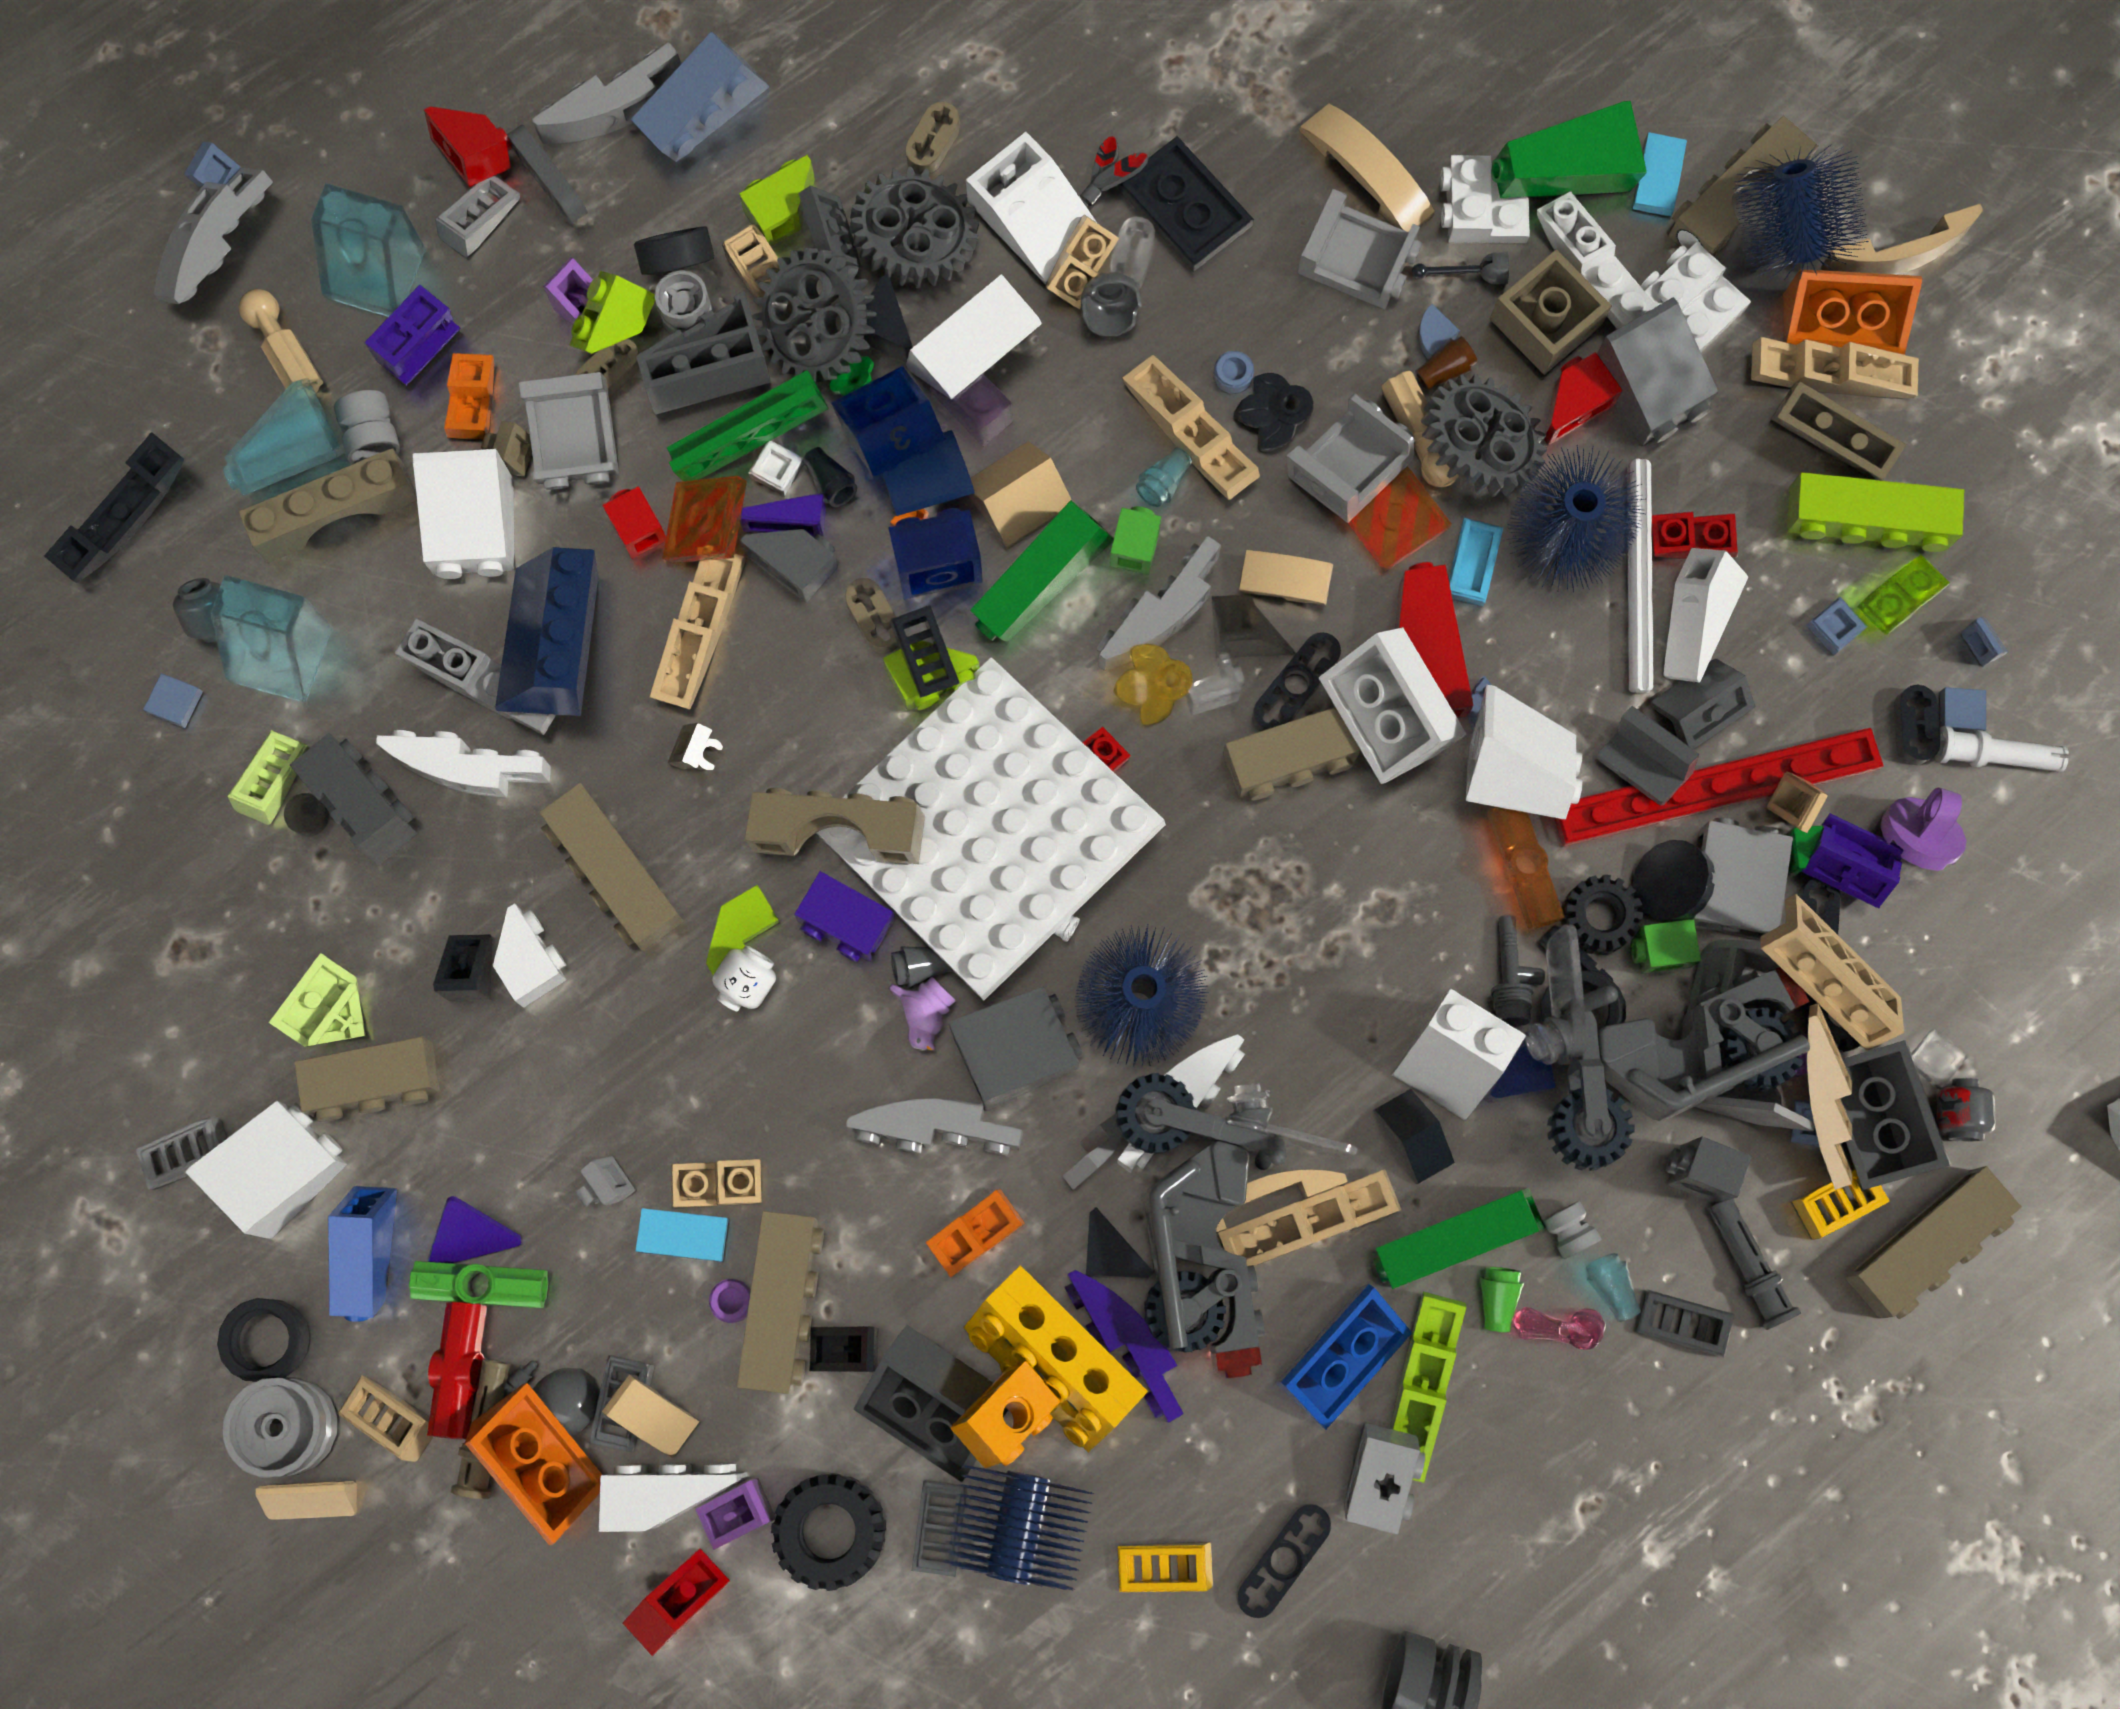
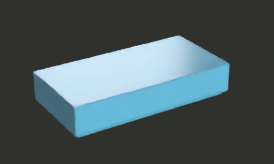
M1648 132L1643 149L1647 173L1636 186L1632 209L1669 217L1672 216L1675 209L1687 140Z
M1468 518L1463 519L1448 577L1452 599L1484 606L1504 527Z
M642 1208L635 1252L723 1262L729 1219Z

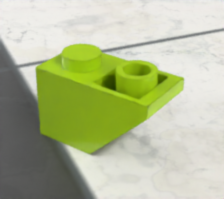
M808 155L798 160L793 159L784 163L776 173L765 179L752 181L746 186L744 191L739 193L743 212L751 224H756L771 247L802 229L804 222L803 206L798 193L810 185L813 186L815 181L812 162Z
M600 271L598 277L594 278L589 285L587 291L588 301L582 315L576 318L572 326V339L569 345L593 354L642 333L654 305L655 294L620 276Z
M922 640L910 646L912 652L934 644ZM947 648L959 684L922 698L919 697L900 649L882 659L885 671L907 711H910L916 707L918 710L929 708L939 701V695L951 689L956 691L965 682L976 679L974 673L980 668L976 656ZM934 653L918 659L916 662L918 668L940 659L938 654ZM941 668L922 675L924 684L946 676V673Z

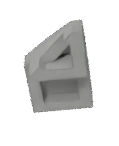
M1114 1114L1098 1125L1080 1142L1088 1154L1063 1175V1178L1073 1190L1105 1163L1118 1147L1122 1139V1133L1116 1124L1117 1114Z

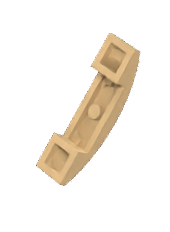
M1328 103L1300 126L1299 131L1325 158L1331 153L1381 204L1379 213L1392 226L1409 232L1412 224L1422 226L1435 214V210L1421 188L1398 159L1369 130L1344 111Z
M1977 204L1945 214L1930 232L1929 236L1875 252L1870 238L1858 241L1863 243H1856L1857 245L1842 246L1845 249L1859 250H1832V253L1852 256L1831 254L1839 260L1835 261L1826 258L1824 261L1826 265L1822 264L1821 270L1895 275L1913 270L1933 261L1952 248L1983 212L1982 206Z
M1315 1169L1281 1172L1247 1183L1245 1203L1295 1184L1298 1185L1304 1200L1341 1186L1348 1181L1345 1174ZM1223 1218L1216 1228V1233L1227 1229Z

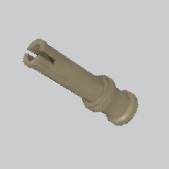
M482 1360L471 1424L503 1399L508 1371L511 1366L510 1363ZM462 1443V1447H459L458 1455L462 1459L457 1484L451 1486L450 1492L462 1497L489 1499L492 1492L488 1489L490 1474L465 1443Z

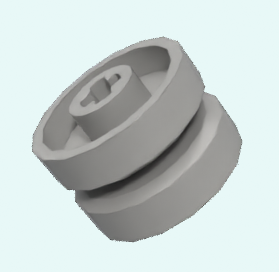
M300 1378L261 1379L244 1387L230 1402L223 1419V1442L230 1459L244 1472L260 1478L300 1475L316 1467L328 1455L337 1436V1413L331 1398L317 1384ZM280 1423L283 1424V1430L281 1433H279L278 1431V1425Z

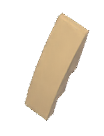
M1760 337L1752 343L1751 380L1789 388L1801 381L1817 392L1914 398L1918 396L1919 358L1849 342L1842 347H1836L1805 339L1799 344L1794 345Z
M1154 355L1122 377L1123 383L1158 426L1228 500L1232 499L1260 477L1258 467L1232 443L1231 434L1205 411L1203 400Z
M708 546L702 553L694 581H689L678 619H673L650 698L691 709L732 604L746 561L744 556L731 553L728 557L713 558L720 549Z
M1817 1003L1810 1006L1808 1023L1810 1050L1807 1051V1072L1810 1106L1819 1147L1836 1190L1852 1184V1168L1841 1145L1843 1142L1852 1140V1124L1840 1099L1852 1094V1080L1821 1008Z
M1381 1170L1231 1227L1218 1234L1225 1251L1246 1257L1247 1266H1256L1401 1211L1386 1170Z

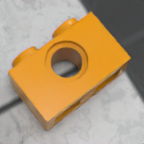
M1025 1360L1008 1367L950 1429L984 1468L1000 1463L1005 1467L1024 1451L1025 1448L1021 1443L1030 1433L1035 1436L1053 1420L1050 1412L1061 1401ZM1004 1408L1008 1409L1013 1416L1012 1428L1004 1421Z

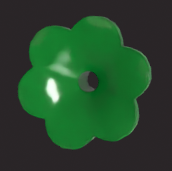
M860 355L862 359L860 363H849L851 372L845 374L837 372V379L830 382L831 391L834 394H841L846 399L854 397L857 392L859 394L867 392L872 380L870 373L874 367V362L869 357H862Z

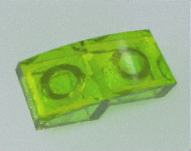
M1920 554L1868 595L1857 607L1885 635H1888L1909 620L1919 608L1939 595L1950 582Z

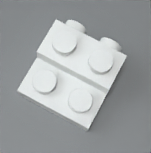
M1451 155L1448 167H1442L1440 189L1441 191H1447V203L1442 205L1441 226L1442 228H1448V243L1528 242L1530 237L1528 197L1500 198L1497 183L1492 179L1491 156Z
M1696 242L1690 249H1687L1684 245L1680 246L1667 260L1666 264L1669 268L1662 275L1654 271L1642 283L1641 288L1656 306L1673 297L1677 300L1699 350L1702 352L1748 308L1751 301L1722 275L1726 267Z

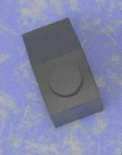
M804 529L745 534L740 540L746 556L805 603L809 601L838 568L835 554L833 553L835 548L831 543L819 534L812 537Z

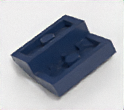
M952 430L911 441L910 445L904 450H897L894 446L875 452L878 466L885 481L896 516L975 493L965 461Z

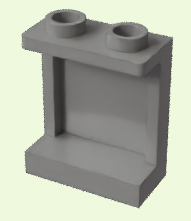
M1332 189L1301 255L1298 274L1385 310L1390 297L1398 299L1407 276L1401 273L1405 264L1413 265L1423 243L1416 240L1420 226L1412 224L1410 231L1407 232L1345 206L1347 194Z
M601 372L519 382L521 399L526 404L535 470L532 472L534 482L544 484L545 490H555L569 487L568 481L584 479L586 485L608 483L610 482L609 476L619 475L607 380Z
M1354 393L1348 399V411L1307 451L1297 445L1287 455L1288 477L1349 523L1414 460V438L1411 431L1402 423L1395 424L1383 415L1377 404L1371 400L1365 401Z
M1714 818L1713 821L1707 822L1700 829L1699 838L1703 839L1702 850L1706 852L1714 865L1715 873L1712 872V883L1715 886L1713 895L1705 908L1692 918L1694 919L1695 928L1760 940L1762 935L1779 927L1781 924L1793 837L1781 835L1779 829L1770 826H1756L1755 829L1740 827L1738 821L1729 818Z

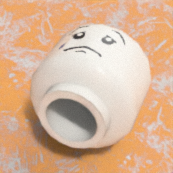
M745 945L743 950H730L712 977L714 987L720 992L716 997L717 1000L736 1012L739 1011L741 1006L748 1009L758 1008L776 981V975L771 969L774 963L764 954Z

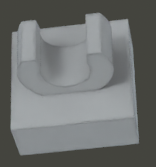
M613 1156L592 1160L580 1170L588 1183L577 1190L576 1195L585 1207L592 1202L596 1204L600 1201L606 1206L623 1201L636 1190Z

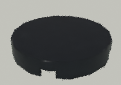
M1669 840L1657 844L1643 856L1635 869L1632 883L1633 889L1636 891L1634 892V899L1640 898L1642 903L1640 909L1642 912L1661 923L1690 920L1705 908L1713 895L1715 884L1712 883V872L1715 873L1714 865L1705 851L1687 841Z

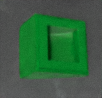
M1811 826L1808 833L1794 827L1785 834L1786 836L1793 837L1787 877H1794L1806 868L1823 831V826Z

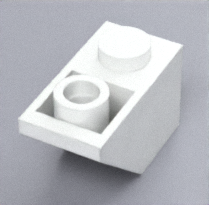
M514 903L507 908L493 967L514 1001L524 1008L567 980L560 970L566 966V963L553 944L547 948L538 935L544 929L531 910L524 913Z

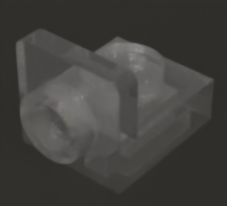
M1228 653L1220 655L1218 661V669L1222 679L1217 680L1215 676L1206 677L1196 681L1193 684V688L1188 689L1186 701L1191 716L1239 700L1240 687L1245 686L1244 676L1239 663L1232 664Z

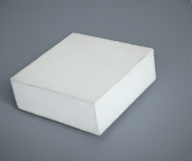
M769 441L765 444L748 472L749 477L785 496L804 465L802 462L803 457L773 441Z

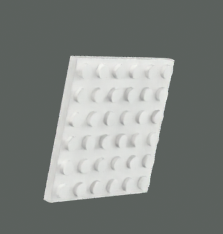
M992 657L974 673L976 679L962 684L843 797L848 798L849 794L858 793L868 795L873 800L889 801L890 797L902 796L914 800V803H918L925 815L919 865L877 862L868 848L866 838L861 833L850 828L830 827L816 833L983 1001L1166 825L1165 820Z

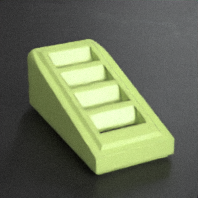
M271 730L228 795L234 810L270 825L279 812L297 775L290 764L309 749L308 745ZM276 749L290 755L288 760H284L272 754ZM268 764L281 771L279 774H276L265 768ZM259 780L271 784L270 788L267 789L258 785ZM252 795H253V796H256V797H258V798H260V799H262V800H261V801H260V800H257V799H255V798H253V797H251V796H252Z

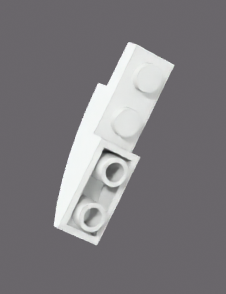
M1571 191L1537 209L1538 219L1554 251L1557 249L1612 305L1607 317L1617 329L1657 307L1615 257L1616 245Z
M406 730L391 731V736L377 735L376 744L403 767L425 779L458 791L482 796L507 798L508 782L550 783L551 766L544 757H540L539 753L535 751L517 750L514 751V756L498 755L497 751L490 749H474L472 754H469L470 748L461 738H458L457 734L445 731L433 732L432 737H416V733Z
M1237 1034L1217 1041L1195 1052L1178 1063L1166 1074L1173 1076V1079L1178 1082L1181 1081L1186 1085L1185 1089L1188 1093L1192 1094L1194 1098L1192 1100L1193 1105L1196 1109L1200 1105L1207 1110L1221 1090L1220 1087L1215 1085L1217 1079L1223 1071L1231 1075L1244 1057L1245 1053L1240 1051L1239 1048L1245 1039ZM1149 1093L1142 1096L1136 1105L1135 1116L1138 1124L1151 1134H1159L1161 1130L1167 1132L1168 1130L1158 1127L1147 1128L1159 1131H1150L1144 1128L1138 1118V1109L1141 1120V1116L1145 1117L1144 1114H1155L1157 1116L1155 1111L1143 1108L1151 1100L1162 1099L1151 1096H1161L1167 1099L1170 1104L1173 1103L1166 1096L1159 1093ZM1129 1143L1118 1158L1117 1164L1131 1173L1136 1165L1144 1169L1155 1153L1151 1154L1145 1153V1151L1140 1149L1137 1150Z

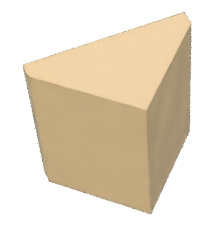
M1029 441L971 477L975 493L968 495L1006 549H1009L1051 522L1067 503L1072 500L1051 457Z

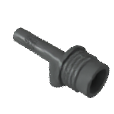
M1504 915L1499 917L1503 984L1493 987L1491 989V996L1494 997L1496 1017L1512 1027H1519L1531 1022V995L1534 992L1533 987L1529 984L1542 985L1545 980V971L1541 968L1519 966L1516 917Z

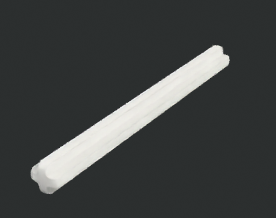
M1633 459L1627 466V474H1629L1627 476V484H1630L1627 488L1637 487L1628 490L1627 494L1629 495L1627 497L1637 496L1632 498L1646 500L1627 501V503H1632L1631 505L1627 504L1629 506H1640L1627 508L1643 509L1630 510L1640 513L1627 511V513H1632L1627 515L1641 516H1627V518L1637 519L1630 521L1640 523L1634 525L1641 527L1628 526V528L1634 529L1629 531L1635 533L1630 535L1636 538H1631L1634 542L1628 541L1632 544H1628L1630 549L1628 548L1629 690L1632 693L1644 694L1649 693L1653 689L1651 463L1647 459Z

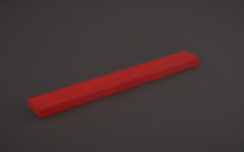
M1867 728L1694 770L1691 777L1662 806L1651 800L1633 785L1579 799L1578 804L1571 803L1566 820L1555 818L1562 845L1565 847L1773 796L1786 772H1790L1814 785H1819L1880 770L1884 765L1872 728Z

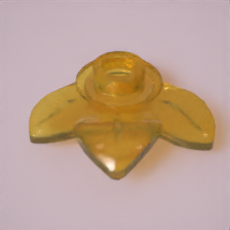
M1155 644L1135 645L1130 648V658L1134 668L1128 669L1118 678L1113 688V693L1126 703L1141 705L1140 719L1142 724H1155L1163 721L1171 714L1175 700L1188 694L1193 683L1192 672L1184 662L1170 659L1165 649ZM1174 672L1176 679L1173 684L1167 686L1166 679L1170 673Z

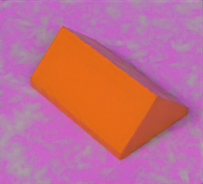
M1799 269L1783 294V342L1797 345L1807 339L1836 347H1842L1849 342L1905 355L1923 278L1913 275L1816 270L1815 273L1814 270L1803 269L1802 271V269Z
M528 1383L519 1386L472 1422L465 1445L549 1546L553 1545L599 1495L602 1473Z

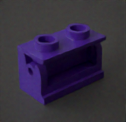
M419 285L364 343L375 360L407 386L461 328L453 322L454 319L450 308Z
M1829 813L1821 824L1823 831L1806 868L1801 872L1879 909L1899 883L1902 862L1900 861L1902 857L1900 855L1904 850L1892 842L1888 844L1885 839Z
M819 871L794 914L797 921L802 924L799 929L801 932L819 942L824 937L838 944L836 948L838 953L854 962H858L860 957L871 962V952H876L896 920L893 911L821 871Z

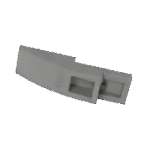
M668 42L660 49H653L648 52L641 62L628 71L619 72L606 86L597 75L588 81L576 84L569 94L556 103L543 107L538 115L532 119L539 139L543 144L583 141L606 135L634 123L631 118L681 65L678 52Z
M242 167L227 184L206 182L195 194L180 215L162 254L154 295L159 301L180 304L189 300L195 295L197 285L206 275L214 273L222 266V258L232 249L222 236L229 234L238 226L239 217L248 208H252L260 203L265 196L264 191L273 183L264 170Z
M1209 536L1206 537L1200 547L1194 543L1181 562L1185 567L1177 578L1170 575L1160 588L1158 596L1161 599L1149 591H1146L1140 600L1133 598L1121 615V619L1124 622L1116 632L1109 630L1097 647V651L1100 652L1098 667L1106 671L1144 656L1163 644L1187 624L1209 599L1211 585L1203 581V579L1218 560L1221 544Z
M417 618L395 652L404 661L500 716L512 722L515 720L542 735L546 733L556 716L554 714L496 711L495 704L501 664L491 660L485 653Z
M913 1099L889 1103L851 1116L847 1119L846 1128L849 1131L855 1132V1140L879 1145L880 1138L897 1141L896 1149L921 1154L922 1147L932 1149L936 1133L943 1134L941 1141L967 1146L968 1140L985 1143L984 1151L1007 1156L1010 1149L1019 1151L1022 1139L1021 1129L982 1121L985 1110L983 1103L957 1099Z

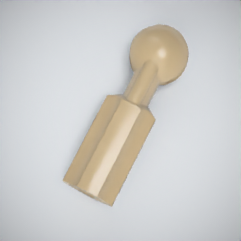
M253 289L246 292L239 302L240 316L249 326L261 329L266 339L261 348L289 395L296 400L299 398L307 399L317 393L319 387L324 382L291 329L282 330L279 326L277 319L280 309L277 300L265 290Z
M1412 371L1402 372L1388 379L1381 386L1382 392L1397 422L1405 425L1413 435L1414 449L1422 462V477L1429 485L1443 488L1453 484L1459 475L1456 474L1454 477L1448 478L1447 474L1450 467L1447 464L1437 466L1435 463L1441 456L1439 453L1427 451L1433 440L1422 437V433L1428 427L1421 423V419L1426 415L1423 409L1428 402Z

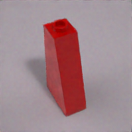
M1431 562L1414 564L1409 567V570H1405L1399 584L1395 629L1404 628L1456 717H1467L1474 704L1446 564L1433 566Z

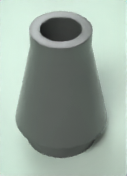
M901 946L900 951L891 952L892 971L897 986L906 984L910 988L929 980L931 977L934 978L943 973L953 971L930 947Z

